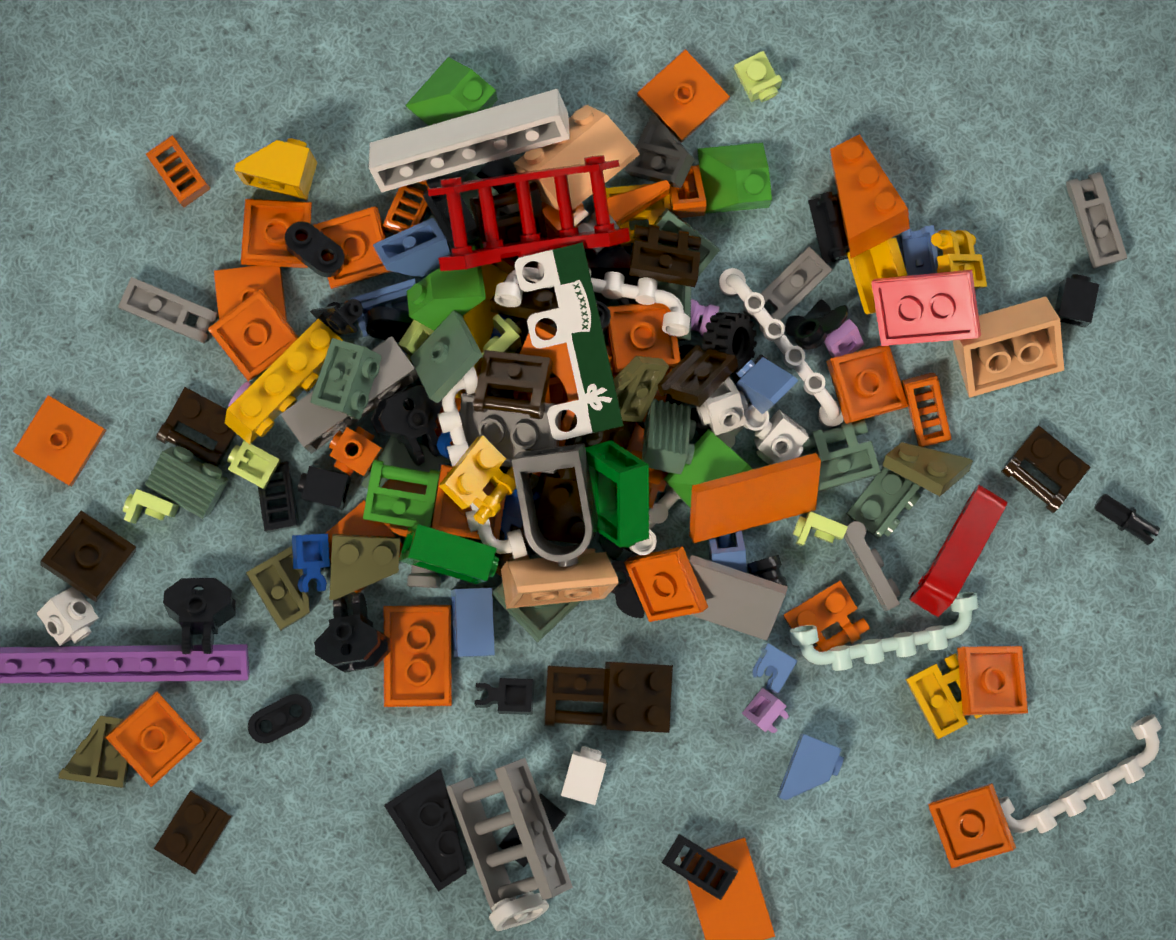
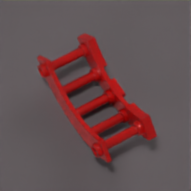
M604 155L585 157V164L528 171L462 182L461 177L440 180L441 187L428 189V195L446 194L454 248H451L452 255L438 258L440 271L470 269L502 262L501 259L514 256L520 258L582 242L584 249L610 247L629 242V229H615L614 223H610L603 170L620 167L619 160L605 161ZM589 172L597 225L594 226V231L579 233L578 227L574 225L567 175ZM554 177L561 229L558 230L559 236L541 238L540 233H536L529 180ZM515 183L523 235H520V242L503 244V239H499L491 186ZM478 189L486 241L483 242V248L472 250V246L467 243L460 192Z

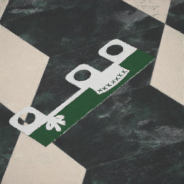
M583 242L518 258L515 262V270L521 290L529 292L554 286L559 307L529 316L527 324L531 343L539 349L567 343L579 400L554 405L548 409L547 416L553 438L565 440L624 426ZM532 261L539 262L544 268V277L537 283H529L523 277L524 266ZM549 318L556 323L557 332L552 339L542 340L536 335L535 326L539 320ZM570 410L575 413L577 425L572 431L563 432L557 428L555 418L560 411Z

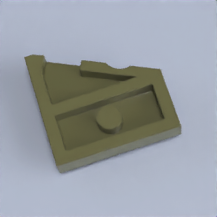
M635 356L613 379L622 421L643 422L657 393V384L664 378L669 368V365L662 358Z
M901 442L886 454L882 466L940 497L970 471L973 460Z
M333 534L329 600H336L398 573L400 537Z
M292 546L246 572L247 577L280 631L310 613L308 592H300L298 588V581L303 574V569H293Z
M99 716L92 726L91 732L86 739L82 740L66 767L60 771L58 778L124 788L129 763L105 738L124 718Z

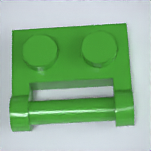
M373 460L363 519L406 527L420 524L431 528L440 470L430 469V472L384 465V461ZM385 478L427 485L426 494L381 488V480Z

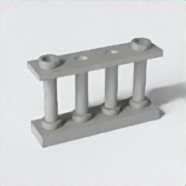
M526 758L495 769L498 778L496 780L475 787L472 777H469L446 787L490 909L502 899L509 898L512 901L518 895L539 889L542 900H546L573 888ZM503 792L510 811L487 819L480 799ZM515 824L522 844L499 851L492 831ZM527 857L533 876L511 883L504 864Z

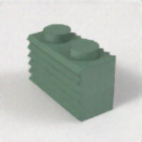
M656 398L653 399L645 418L642 461L649 464V468L682 474L685 464H691L695 446L694 444H689V440L693 439L696 421L690 420L691 408L689 405L684 407L683 404L677 405L676 403L671 404L669 401L664 402L663 400L658 401Z
M171 446L160 454L145 486L203 519L212 513L229 479L223 477L221 469L210 463L202 464L194 460V455L189 450L180 446Z

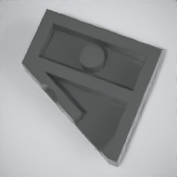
M651 114L636 145L640 155L626 166L625 171L633 177L653 182L667 180L672 187L681 189L695 159L664 123Z

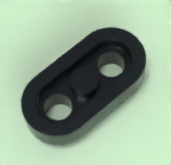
M296 222L287 229L285 233L286 248L298 260L322 277H334L342 271L345 257L342 248L307 222ZM303 233L308 238L304 241H299L296 239V236ZM330 253L334 258L330 261H325L322 259V256Z
M288 695L255 712L249 719L248 732L256 742L263 744L274 742L305 726L313 716L312 703L304 695ZM295 704L300 705L302 708V714L299 717L292 716L290 712L291 707ZM264 720H269L272 723V730L269 733L261 730L260 726Z

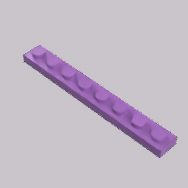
M248 644L213 645L212 654H204L202 645H193L191 654H182V645L0 647V683L248 680L250 675Z

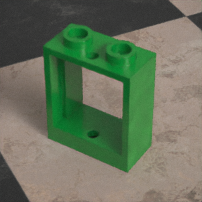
M612 440L585 447L598 516L597 531L620 548L631 547L637 542L649 539V464ZM616 484H617V502H616Z
M417 524L408 528L399 561L478 584L486 582L489 576L493 577L495 575L499 558L495 557L497 549L495 547Z

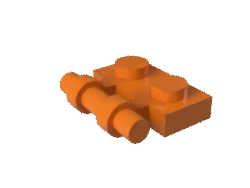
M841 580L783 614L791 629L805 625L817 626L819 641L815 643L817 646L814 648L819 652L828 651L832 647L843 646L848 642L853 644L860 639L859 635L870 629L864 618L853 624L848 619L847 615L858 608ZM838 622L842 631L826 640L821 631Z

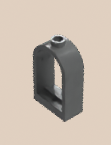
M585 443L518 452L511 461L524 532L530 547L539 556L558 562L559 567L577 564L578 556L588 547L598 527V516ZM575 467L585 523V536L580 543L568 547L558 546L543 536L538 525L529 473Z

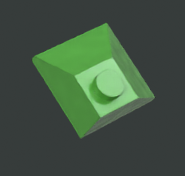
M448 57L405 106L430 126L491 108L498 98L496 90L472 69Z
M763 142L697 149L699 168L706 197L705 214L770 207L772 202L770 175Z
M473 246V247H472V250L479 249V248H477L476 246ZM481 266L451 271H440V268H438L406 291L409 317L433 331L439 327L453 310L463 316L486 299Z
M708 429L694 444V455L691 464H685L682 474L669 472L663 480L691 509L692 485L753 469Z

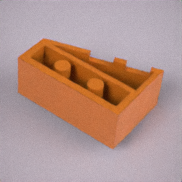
M860 134L831 148L832 169L851 259L910 229L907 206Z

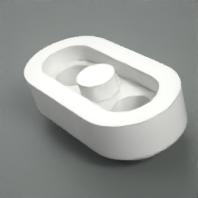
M527 892L518 899L510 901L509 898H505L497 902L491 908L493 912L490 914L489 920L496 931H502L537 919L547 911L549 904L546 900H542L540 893Z

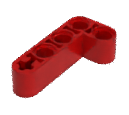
M977 485L964 505L931 567L919 580V587L916 592H912L909 600L936 617H939L949 608L959 594L1008 503L1006 500L983 486Z

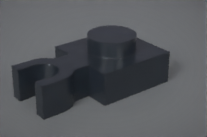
M500 678L499 688H493L486 683H476L477 691L485 690L488 692V697L485 700H475L474 705L476 708H488L493 704H498L497 711L499 714L533 715V679Z

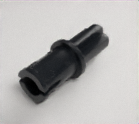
M1103 494L1096 501L1094 509L1117 524L1118 530L1128 531L1146 545H1150L1154 539L1143 532L1144 529L1155 536L1158 535L1160 527L1155 526L1138 515L1134 507L1129 509L1108 494Z

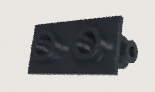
M832 192L820 194V198L808 200L822 259L826 263L848 259L847 252H849V246L838 194L833 195Z
M350 299L344 303L332 302L324 308L312 309L310 312L316 320H321L334 333L342 335L358 331L353 323L362 315L363 306L358 300Z

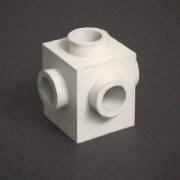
M730 377L700 407L697 406L701 423L703 425L708 424L715 436L730 432L747 424L744 410L748 409L746 398L741 390L738 391Z
M779 409L769 420L765 428L755 431L756 437L754 442L757 449H759L756 452L757 455L766 463L772 465L774 462L779 463L798 458L803 451L802 445L809 437L802 426Z
M74 587L50 598L37 612L47 632L54 637L59 646L70 640H73L74 643L83 640L92 632L89 627L99 618L94 612L92 605Z

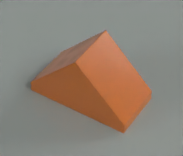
M699 165L691 166L681 189L670 186L671 211L680 218L705 215L706 197Z

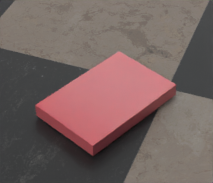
M972 270L878 278L871 282L881 346L975 339L981 336Z

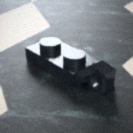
M439 176L426 180L430 189L441 187ZM428 190L424 191L423 197L450 247L454 248L446 194L429 196ZM461 197L468 243L476 239L478 235L475 220Z

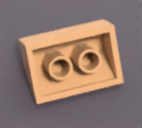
M585 105L575 111L569 118L570 139L526 151L522 157L514 162V166L518 173L585 164V157L604 155L605 161L619 160L620 167L603 170L606 183L640 154L637 148L607 114L589 105ZM589 172L567 175L572 210L592 195ZM554 177L529 180V182L535 181L537 183L541 201L558 210Z
M1046 296L979 315L981 336L979 338L953 340L954 351L969 398L1064 371L1060 318Z
M592 548L585 549L578 556V563L572 566L559 567L558 562L550 561L543 557L530 559L529 555L515 559L510 557V561H506L501 569L506 609L605 599L618 584V577L606 552L595 553V549Z

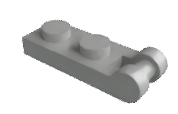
M1101 173L1090 174L1088 179L1081 181L1077 178L1067 181V191L1076 212L1092 268H1099L1127 259ZM1092 191L1095 199L1086 201L1084 193Z
M810 246L760 293L764 297L765 304L769 302L776 309L771 315L773 319L781 321L833 270ZM745 310L743 311L745 315H748L750 318L753 317L758 322L754 315H749ZM762 326L759 327V329L763 332L764 328Z
M133 277L130 278L118 306L121 310L202 344H205L208 338L206 332L210 323H214L218 313ZM190 313L198 316L194 328L186 325Z
M858 521L851 522L847 525L844 539L883 610L888 611L900 604L897 597L901 596L900 591L892 578L887 580L881 570L884 562L875 548L870 550L864 539L866 535L864 524Z

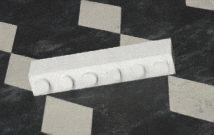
M554 89L370 143L369 170L382 193L570 139L568 112L558 89Z

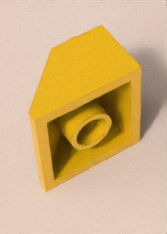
M288 138L287 142L276 140L235 164L234 171L245 185L307 200L317 161L310 148L306 147L307 144L305 142Z

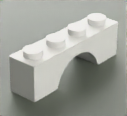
M585 746L581 747L580 752L573 750L561 796L592 805L596 804L607 764L606 759L601 758V751Z

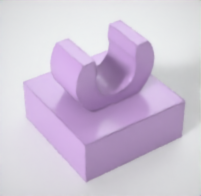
M850 319L838 329L828 334L824 341L832 358L854 353L864 345L857 326Z
M764 688L759 691L742 712L747 719L764 732L768 730L772 733L777 732V729L772 724L779 715L784 719L789 717L788 713L784 710L787 706Z

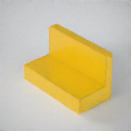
M890 238L852 259L850 253L847 252L866 315L876 313L871 283L874 279L908 276L897 238Z

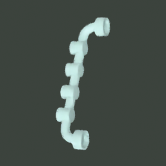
M963 592L957 595L951 604V609L953 612H959V617L951 625L931 626L923 631L898 633L894 637L885 639H869L861 644L836 646L823 652H819L813 647V643L819 641L817 626L805 625L790 630L792 645L800 647L802 655L809 662L816 665L832 664V669L835 671L852 668V659L864 657L866 664L883 662L885 660L884 652L896 650L897 657L913 656L916 654L917 645L927 644L929 650L945 649L948 647L947 639L957 637L968 629L972 621V610L978 608L977 593Z

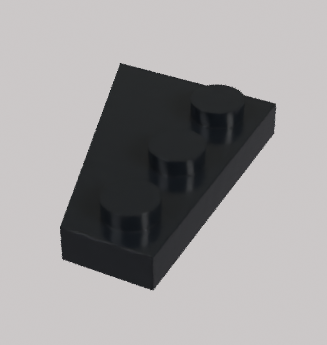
M440 768L384 805L438 892L468 872L442 768Z

